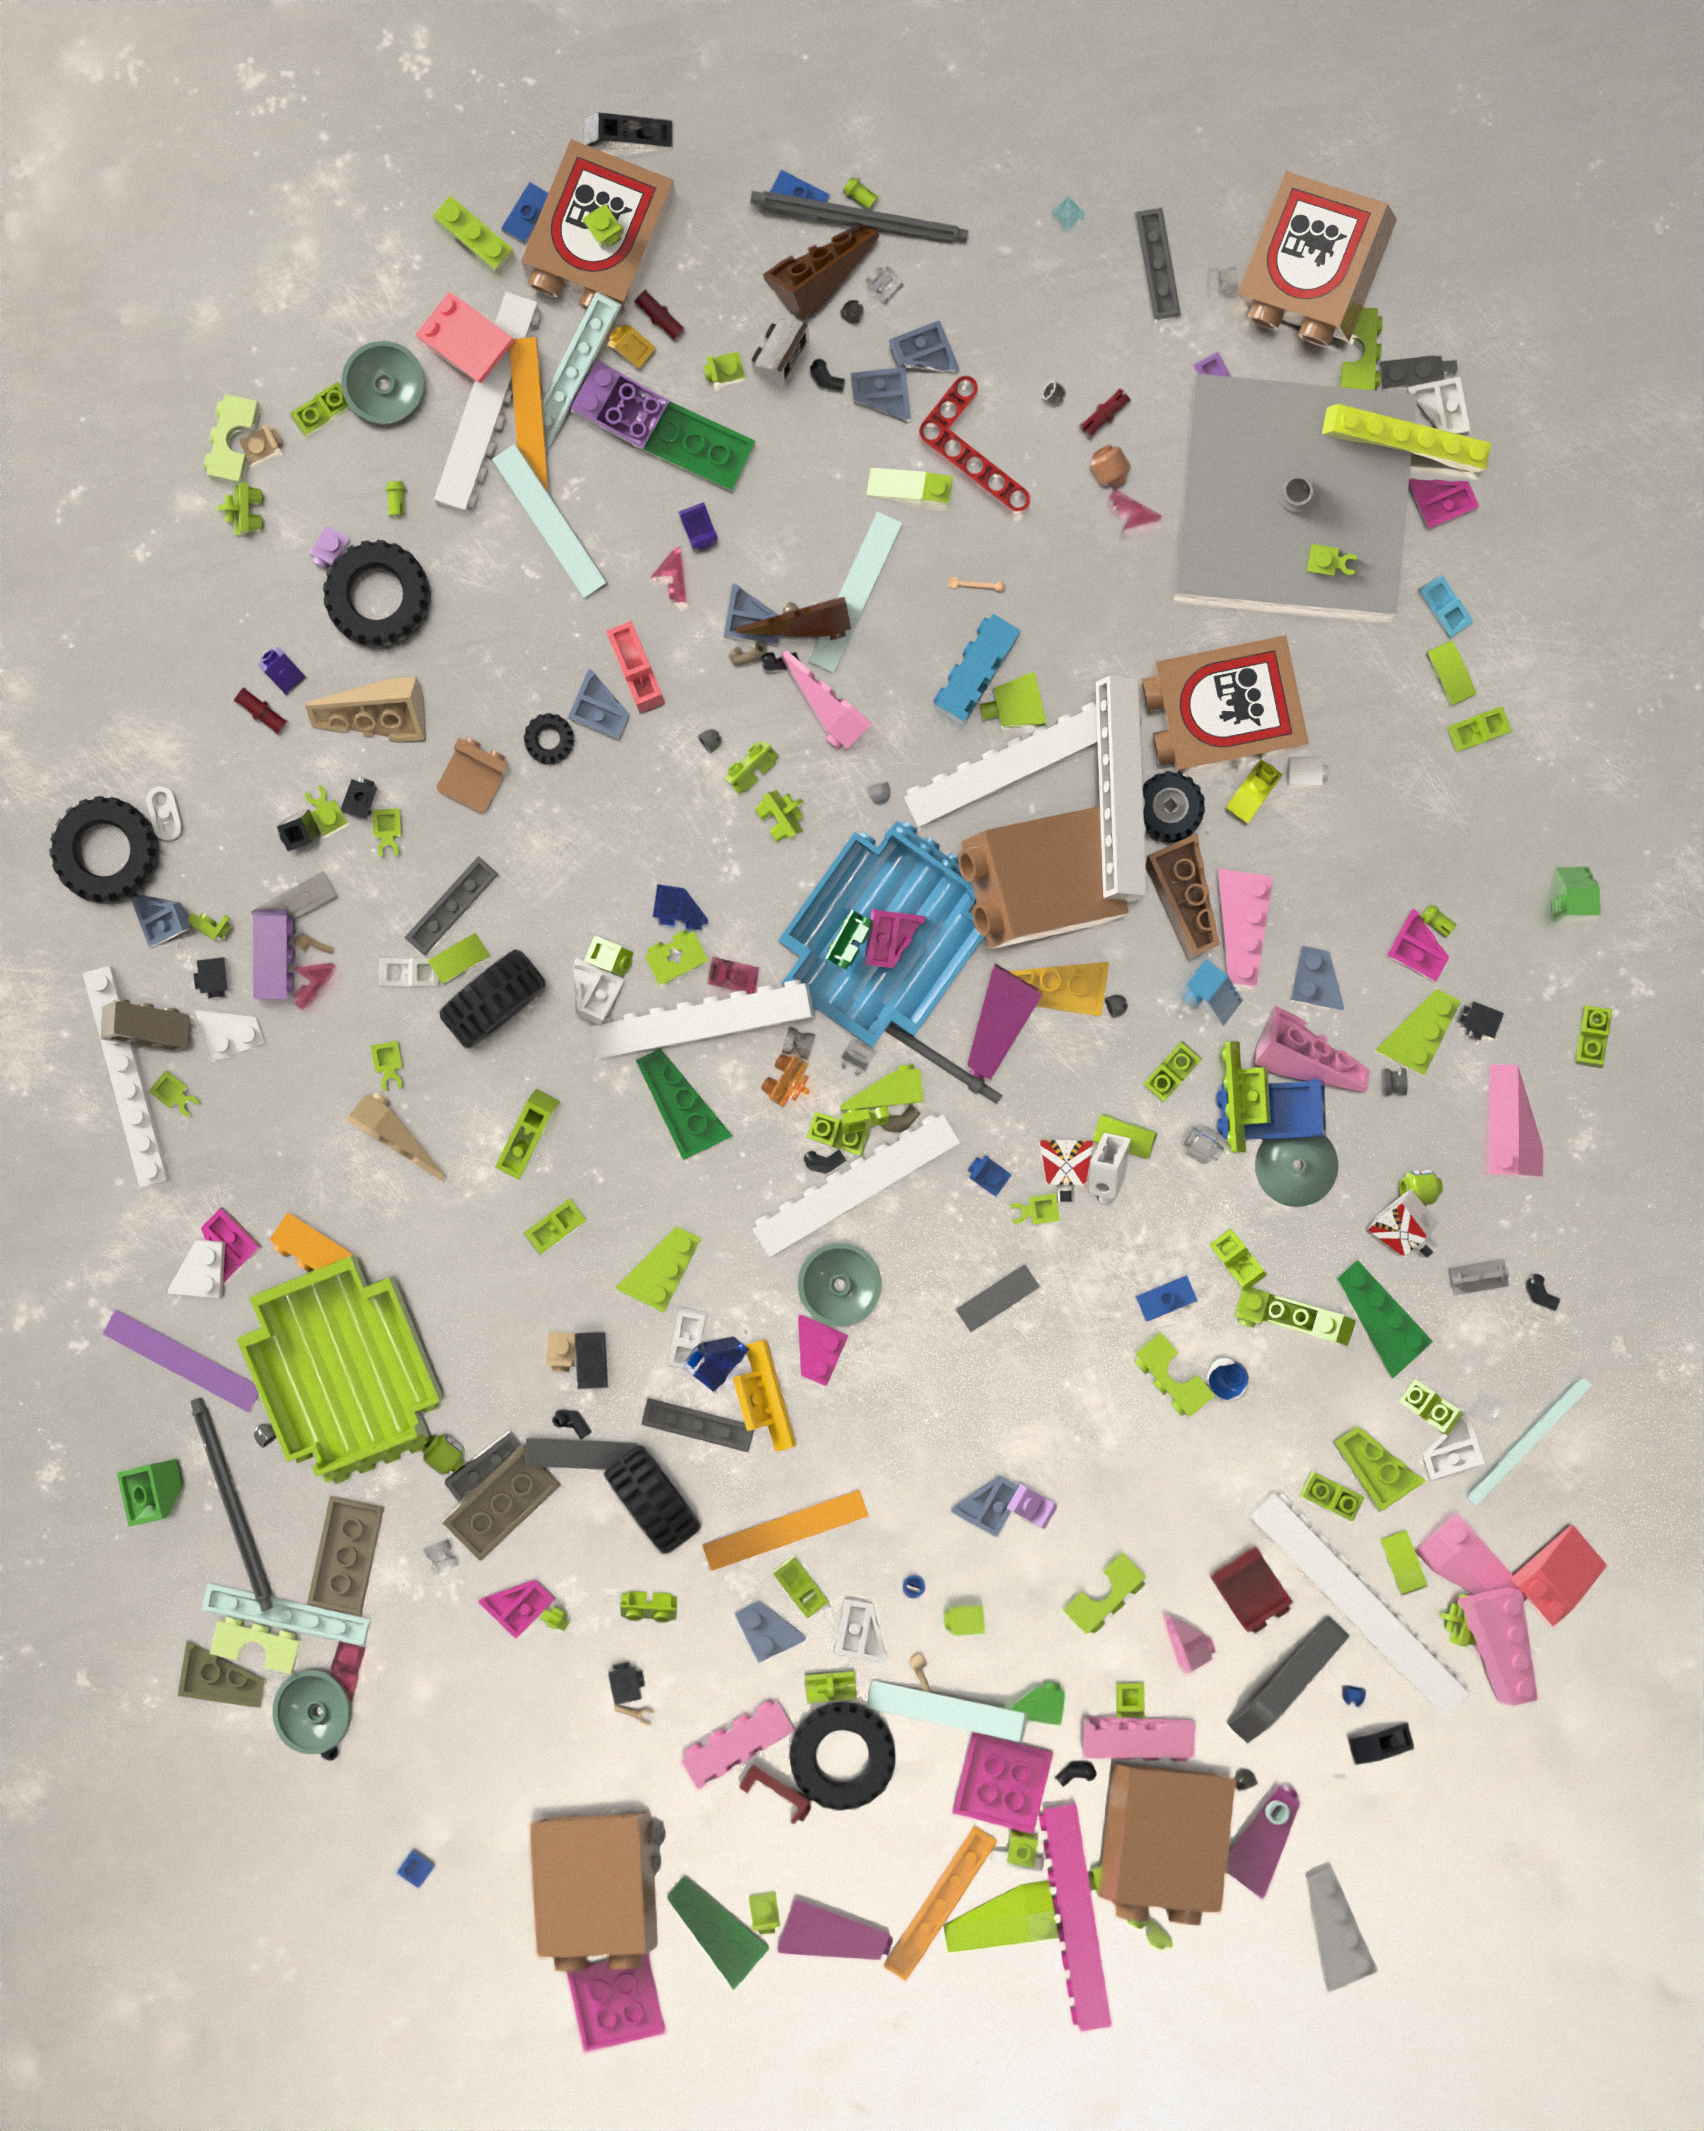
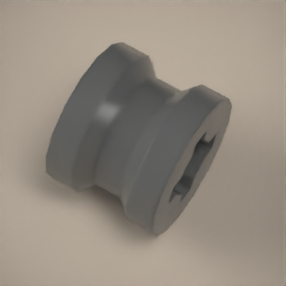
M1400 1068L1398 1071L1383 1069L1384 1096H1391L1393 1093L1407 1096L1406 1068Z

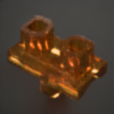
M780 1054L774 1067L783 1072L779 1081L771 1077L766 1078L761 1089L769 1095V1099L784 1108L789 1098L796 1101L800 1092L809 1095L810 1090L804 1087L809 1079L804 1074L808 1064L795 1055L790 1057Z

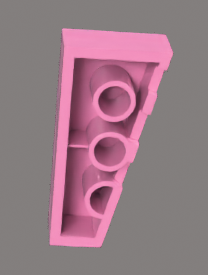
M1218 868L1216 872L1226 974L1230 977L1234 986L1254 989L1257 986L1273 877Z
M1504 1587L1458 1598L1459 1606L1463 1608L1467 1617L1466 1623L1468 1628L1473 1632L1477 1642L1476 1648L1479 1656L1483 1657L1487 1667L1485 1670L1498 1702L1515 1706L1538 1700L1522 1591Z
M771 1700L766 1701L756 1708L757 1714L750 1718L747 1714L732 1722L734 1725L732 1729L724 1732L723 1728L708 1736L710 1742L701 1747L699 1743H696L684 1751L686 1756L682 1758L681 1763L697 1790L705 1787V1783L723 1776L732 1767L744 1763L755 1756L757 1752L767 1749L795 1731L779 1701L772 1703Z

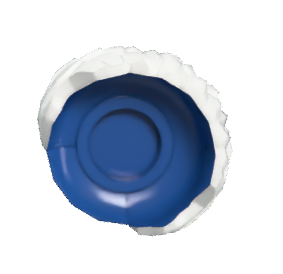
M1219 1358L1213 1362L1206 1380L1208 1381L1209 1389L1217 1396L1218 1400L1232 1402L1246 1395L1249 1381L1247 1369L1241 1363L1230 1358Z

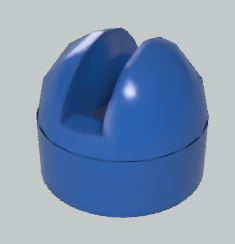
M916 1575L906 1578L903 1583L904 1594L911 1599L921 1597L925 1591L924 1580ZM909 1585L918 1588L920 1592L907 1589L906 1587Z
M1345 1686L1343 1692L1345 1704L1350 1707L1352 1701L1355 1702V1708L1361 1706L1364 1703L1367 1690L1357 1686Z

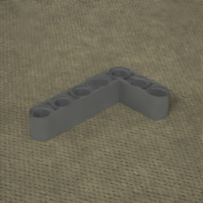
M1330 1616L1327 1617L1260 1695L1244 1706L1229 1721L1227 1726L1246 1744L1252 1742L1277 1722L1350 1635Z

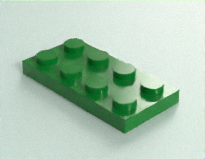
M669 401L644 448L633 446L733 492L756 441Z

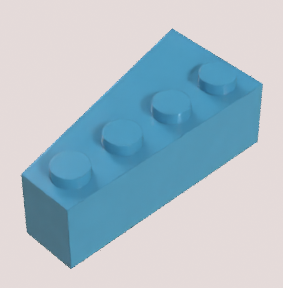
M992 614L989 619L984 617L976 630L980 633L976 641H969L962 653L965 656L960 666L955 664L948 676L950 682L945 689L941 687L933 700L936 703L935 711L961 727H964L1021 634L1020 629L995 614Z
M1207 959L1204 960L1180 992L1184 996L1182 1001L1194 1010L1199 1007L1222 1026L1227 1023L1243 1002V998L1236 991V987L1233 985L1230 977Z

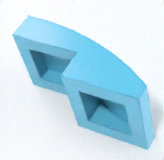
M1440 574L1418 589L1449 637H1452L1474 622L1443 575Z

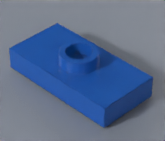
M782 169L770 190L773 193L827 202L830 197L829 193ZM810 216V217H812V218H814V219H816V220H818V218H819V217H815V216Z
M529 182L501 227V230L525 244L535 228L548 192Z
M1187 1275L1136 1296L1146 1322L1198 1301Z

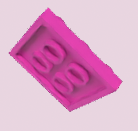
M972 1732L952 1814L1034 1834L1054 1752Z
M648 1953L642 1954V1967L609 1969L608 1960L588 1964V1969L566 1972L584 2053L666 2034Z

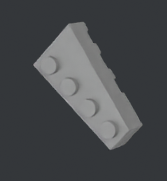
M1332 1866L1305 1877L1325 1992L1327 1994L1333 1993L1378 1973L1375 1961Z

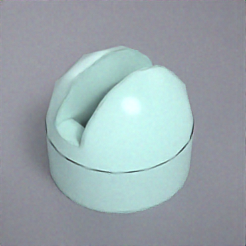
M1276 1800L1267 1804L1265 1809L1266 1817L1272 1823L1282 1824L1288 1819L1289 1809L1283 1802ZM1278 1805H1280V1807L1276 1810V1812H1275V1813L1273 1814V1816L1271 1817V1816H1270L1271 1813L1274 1811V1809H1275Z

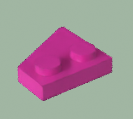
M1409 479V488L1428 530L1479 508L1469 481L1453 482L1437 479Z
M872 909L870 919L873 921L871 925L873 929L867 938L864 964L894 968L901 957V952L912 941V935L918 926L924 923L925 916Z
M1412 909L1387 956L1436 982L1449 956L1443 947L1439 945L1431 930L1423 923L1418 911Z
M223 1207L219 1208L201 1227L205 1240L225 1242L223 1284L261 1247Z
M799 1315L801 1376L827 1387L849 1335Z
M535 1579L481 1598L478 1603L517 1639L555 1598Z

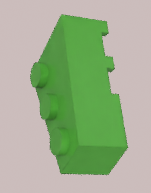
M1556 867L1557 897L1552 900V914L1557 916V922H1591L1600 916V886L1596 879H1593V873H1590V868Z

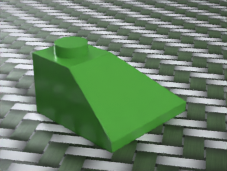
M176 1459L117 1472L129 1527L167 1518L182 1487Z
M1044 1681V1686L1037 1685L1005 1709L1028 1714L1027 1721L1061 1726L1066 1691L1060 1689L1061 1684Z

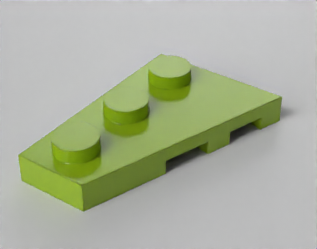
M1435 989L1375 1052L1424 1076L1461 1000Z
M676 1226L615 1289L665 1313L701 1238Z
M1359 1426L1334 1441L1335 1446L1379 1512H1382L1426 1482L1424 1478L1414 1473L1404 1462L1394 1457L1384 1449V1446Z

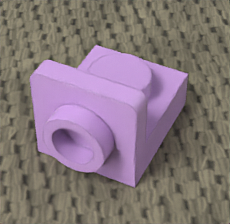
M325 526L314 548H311L309 551L310 556L314 558L312 562L324 569H327L328 566L332 567L335 563L334 559L339 554L343 555L351 539Z
M1020 1484L1007 1509L1045 1529L1057 1508V1504Z

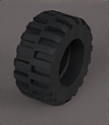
M377 539V542L361 541V545L355 547L351 545L346 548L347 552L342 556L339 554L334 559L335 563L332 568H328L326 573L327 580L323 584L324 605L335 627L350 641H355L367 648L375 646L377 649L385 648L387 645L396 646L401 644V640L412 637L416 628H420L424 623L423 618L425 614H428L430 607L429 598H431L429 581L420 563L408 550H404L396 543H387L385 540ZM372 569H384L393 573L399 579L403 590V598L399 608L389 617L380 620L369 619L359 614L351 600V590L356 579L364 572Z
M96 796L91 800L84 799L79 801V805L74 808L71 806L65 811L67 814L62 819H58L55 824L57 826L56 831L51 834L52 848L49 849V853L53 860L52 867L54 872L59 876L62 884L71 892L87 901H93L98 904L109 902L115 904L122 902V899L137 895L136 892L140 888L144 889L149 883L147 880L150 875H154L156 867H154L155 862L159 859V851H157L158 839L154 834L151 823L134 806L118 798ZM104 824L112 825L122 830L128 838L130 844L128 861L120 871L113 875L98 876L86 870L80 861V842L91 828Z
M515 949L488 967L453 996L439 1011L440 1019L463 1047L473 1048L533 1001L545 989V979L522 951Z
M635 1446L605 1469L603 1475L610 1487L661 1554L671 1553L699 1532L701 1525L696 1516L643 1446Z
M852 1703L825 1705L809 1714L797 1728L790 1747V1769L796 1785L810 1801H814L820 1807L834 1809L835 1811L857 1810L864 1805L874 1802L886 1790L887 1785L891 1781L896 1763L893 1738L885 1723L867 1708L865 1709ZM845 1730L857 1734L863 1739L869 1751V1763L865 1772L858 1779L849 1783H837L829 1780L821 1773L817 1765L816 1753L820 1742L827 1735L835 1731Z

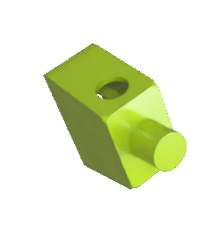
M1035 672L993 688L995 701L979 704L982 720L999 717L1001 729L1040 727L1046 724Z

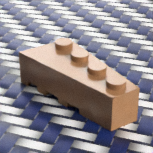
M1198 833L1148 855L1145 863L1189 960L1214 950L1220 945L1209 899L1210 893L1206 883Z

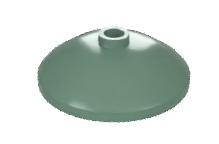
M374 341L361 346L349 357L342 372L341 387L347 404L358 416L373 423H393L408 416L419 404L424 391V374L419 361L406 347L391 341ZM382 381L389 382V388L386 390L380 389V383Z
M1328 1137L1263 1140L1255 1159L1256 1176L1263 1191L1274 1201L1290 1207L1308 1206L1325 1197L1336 1181L1339 1167L1336 1150ZM1297 1159L1303 1162L1301 1170H1296L1293 1167V1162Z
M833 1243L817 1249L804 1262L799 1274L798 1291L804 1307L815 1319L831 1326H849L866 1318L877 1305L881 1294V1276L875 1261L864 1250L851 1244ZM837 1280L845 1282L843 1290L835 1288L834 1284Z
M318 1670L301 1671L290 1676L278 1689L273 1702V1723L281 1740L294 1751L309 1755L324 1753L334 1748L345 1736L351 1719L350 1701L344 1687L333 1676ZM318 1707L322 1708L323 1713L321 1716L317 1713Z

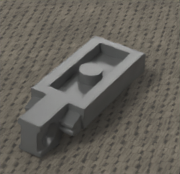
M1435 355L1380 361L1379 363L1383 390L1408 388L1410 386L1445 380L1444 375L1457 374L1458 371L1457 360L1442 361V356Z

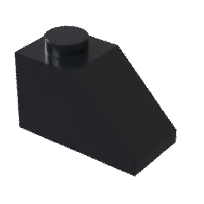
M1408 1722L1348 1738L1355 1766L1379 1762L1415 1749Z

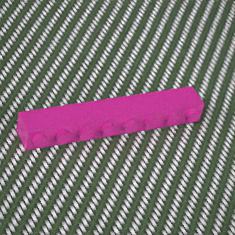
M1075 1802L1044 1807V1814L1038 1816L1041 1832L1047 1831L1048 1842L1043 1843L1045 1859H1051L1053 1870H1048L1050 1887H1056L1057 1898H1052L1055 1915L1060 1914L1062 1925L1057 1926L1059 1943L1065 1942L1066 1953L1061 1954L1063 1970H1069L1071 1981L1066 1982L1068 1998H1074L1075 2009H1070L1072 2025L1078 2026L1079 2032L1113 2027L1077 1804Z

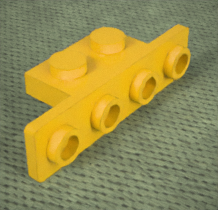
M764 1339L747 1344L745 1348L752 1372L732 1378L747 1431L768 1426L776 1452L795 1447L794 1433L767 1340Z

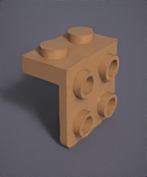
M466 737L465 741L458 738L453 747L455 752L437 784V790L478 813H485L508 771L509 765L504 762L506 758L504 755L492 749L490 753L479 749L482 744L469 737Z

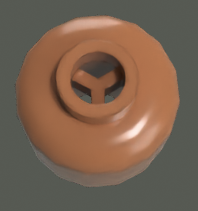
M1108 444L1092 454L1093 459L1090 466L1102 485L1112 484L1113 487H1116L1128 479L1126 474L1131 470V465L1120 447H1112L1111 444Z

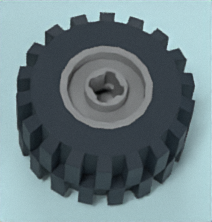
M1165 771L1162 774H1155L1144 783L1142 790L1145 799L1143 809L1144 824L1146 826L1145 834L1148 833L1154 840L1159 839L1162 842L1168 843L1169 841L1178 842L1181 839H1186L1196 831L1205 813V798L1200 791V786L1193 782L1194 779L1184 776L1181 772L1176 774L1172 773V771Z

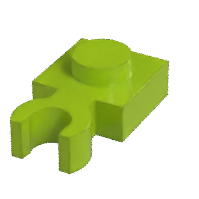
M1311 544L1306 572L1334 577L1335 570L1340 569L1344 575L1352 576L1355 574V570L1347 569L1345 562L1347 560L1356 561L1357 556L1346 554L1343 557H1339V548Z
M319 785L318 789L321 792V796L318 799H313L309 792L305 793V797L310 804L316 806L317 809L312 811L311 814L322 835L326 837L348 825V822L340 811L335 799L327 803V792L322 785Z
M400 808L372 810L373 838H382V842L378 846L379 856L384 857L383 851L386 846H392L394 856H398L399 847L394 842V837H402Z
M398 1040L371 1045L375 1073H384V1077L381 1080L382 1089L388 1091L387 1082L390 1079H395L398 1088H402L403 1081L396 1074V1069L403 1068Z
M167 1070L163 1072L148 1091L170 1109L177 1103L180 1112L187 1117L192 1115L185 1109L187 1102L192 1101L194 1104L200 1105V1101L196 1097L184 1094L188 1087Z
M882 1106L872 1111L853 1108L845 1114H841V1126L844 1135L871 1129L873 1125L890 1123L888 1107Z
M1056 1193L1028 1197L1029 1206H1024L1022 1203L1010 1205L1011 1209L1019 1208L1022 1210V1216L1019 1219H1012L1014 1224L1023 1223L1029 1217H1032L1033 1225L1060 1221Z

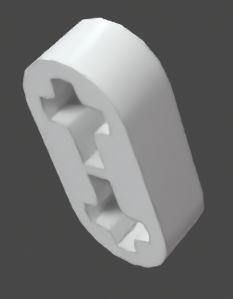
M992 1851L991 1865L1043 1872L1045 1857L1036 1856L1035 1865L1031 1868L1007 1863L1008 1851Z

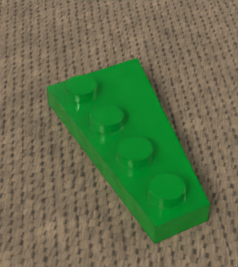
M661 1048L636 1060L683 1161L733 1137Z
M1358 1260L1337 1278L1365 1332L1373 1343L1376 1352L1385 1365L1391 1379H1394L1433 1341Z

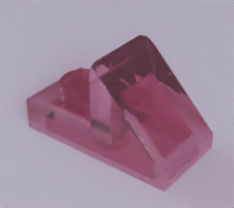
M1113 489L1108 498V503L1112 504L1110 508L1123 516L1126 513L1130 514L1128 521L1121 531V535L1158 525L1162 518V515L1116 489Z
M675 547L652 574L650 579L651 581L673 579V583H668L669 599H675L676 606L687 605L681 547Z
M712 957L707 984L714 988L737 992L746 990L747 994H755L759 967Z
M333 963L293 968L310 981L308 986L303 984L294 997L297 999L295 1005L306 1012L337 971L338 967Z
M339 1641L330 1669L332 1670L331 1676L337 1679L344 1687L349 1701L354 1702L367 1647Z

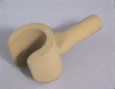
M299 934L293 942L294 945L304 952L310 945L329 954H332L334 949L317 942L306 934Z
M917 1652L909 1659V1664L919 1678L923 1691L929 1692L931 1689L925 1674L921 1670L928 1663L920 1652Z
M615 1705L614 1709L615 1712L637 1718L643 1725H650L651 1723L641 1720L642 1713L650 1712L654 1714L647 1707L637 1710Z

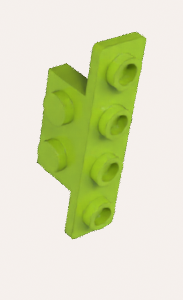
M1225 1041L1222 1057L1227 1070V1075L1224 1078V1087L1226 1092H1228L1226 1116L1230 1120V1131L1227 1135V1141L1232 1153L1246 1152L1245 1125L1271 1123L1268 1068L1241 1069L1240 1043L1238 1041Z

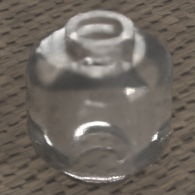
M1203 1123L1189 1126L1181 1139L1183 1152L1200 1164H1208L1212 1160H1218L1224 1149L1221 1145L1222 1136L1219 1132Z

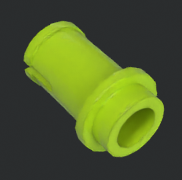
M851 177L843 188V191L846 192L845 195L847 197L850 195L869 210L879 196L861 184V179Z
M403 481L387 482V487L384 488V491H387L388 516L406 515L404 507V490H406V487L403 485Z
M1430 904L1420 917L1424 919V924L1428 922L1447 938L1450 932L1452 933L1457 923L1438 910L1439 906L1436 905L1434 907Z

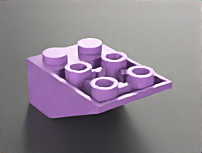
M597 360L569 412L643 449L670 400Z

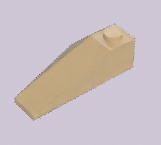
M416 676L390 678L305 703L311 726L314 728L343 733L348 730L363 732V736L371 738L373 734L387 736L389 741L395 742L425 739L423 695Z
M376 1092L373 1097L366 1093L346 1120L444 1182L447 1176L396 1113L387 1106L389 1101Z

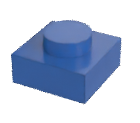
M412 1850L396 1874L420 1889L436 1865Z

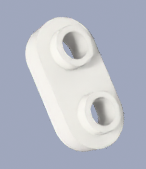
M157 786L151 789L147 795V806L153 830L161 840L173 841L180 836L182 831L175 796L168 788ZM160 796L166 797L167 800L163 806L157 805V799ZM166 823H172L173 830L169 833L163 830Z

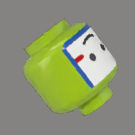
M1430 1169L1407 1172L1404 1178L1401 1179L1399 1186L1401 1196L1412 1189L1424 1206L1436 1203L1439 1194L1443 1192L1442 1180L1437 1178L1434 1171Z
M448 1434L432 1435L430 1437L431 1440L425 1444L426 1449L422 1450L424 1462L441 1475H445L450 1471L455 1473L464 1462V1459L461 1458L463 1455L462 1445Z

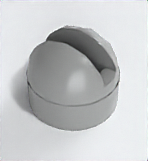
M888 781L867 788L870 798L877 803H884L890 797L891 790Z

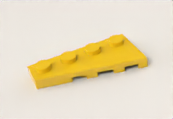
M1109 962L1009 971L1043 991V995L1036 1007L1094 1016L1102 1015Z

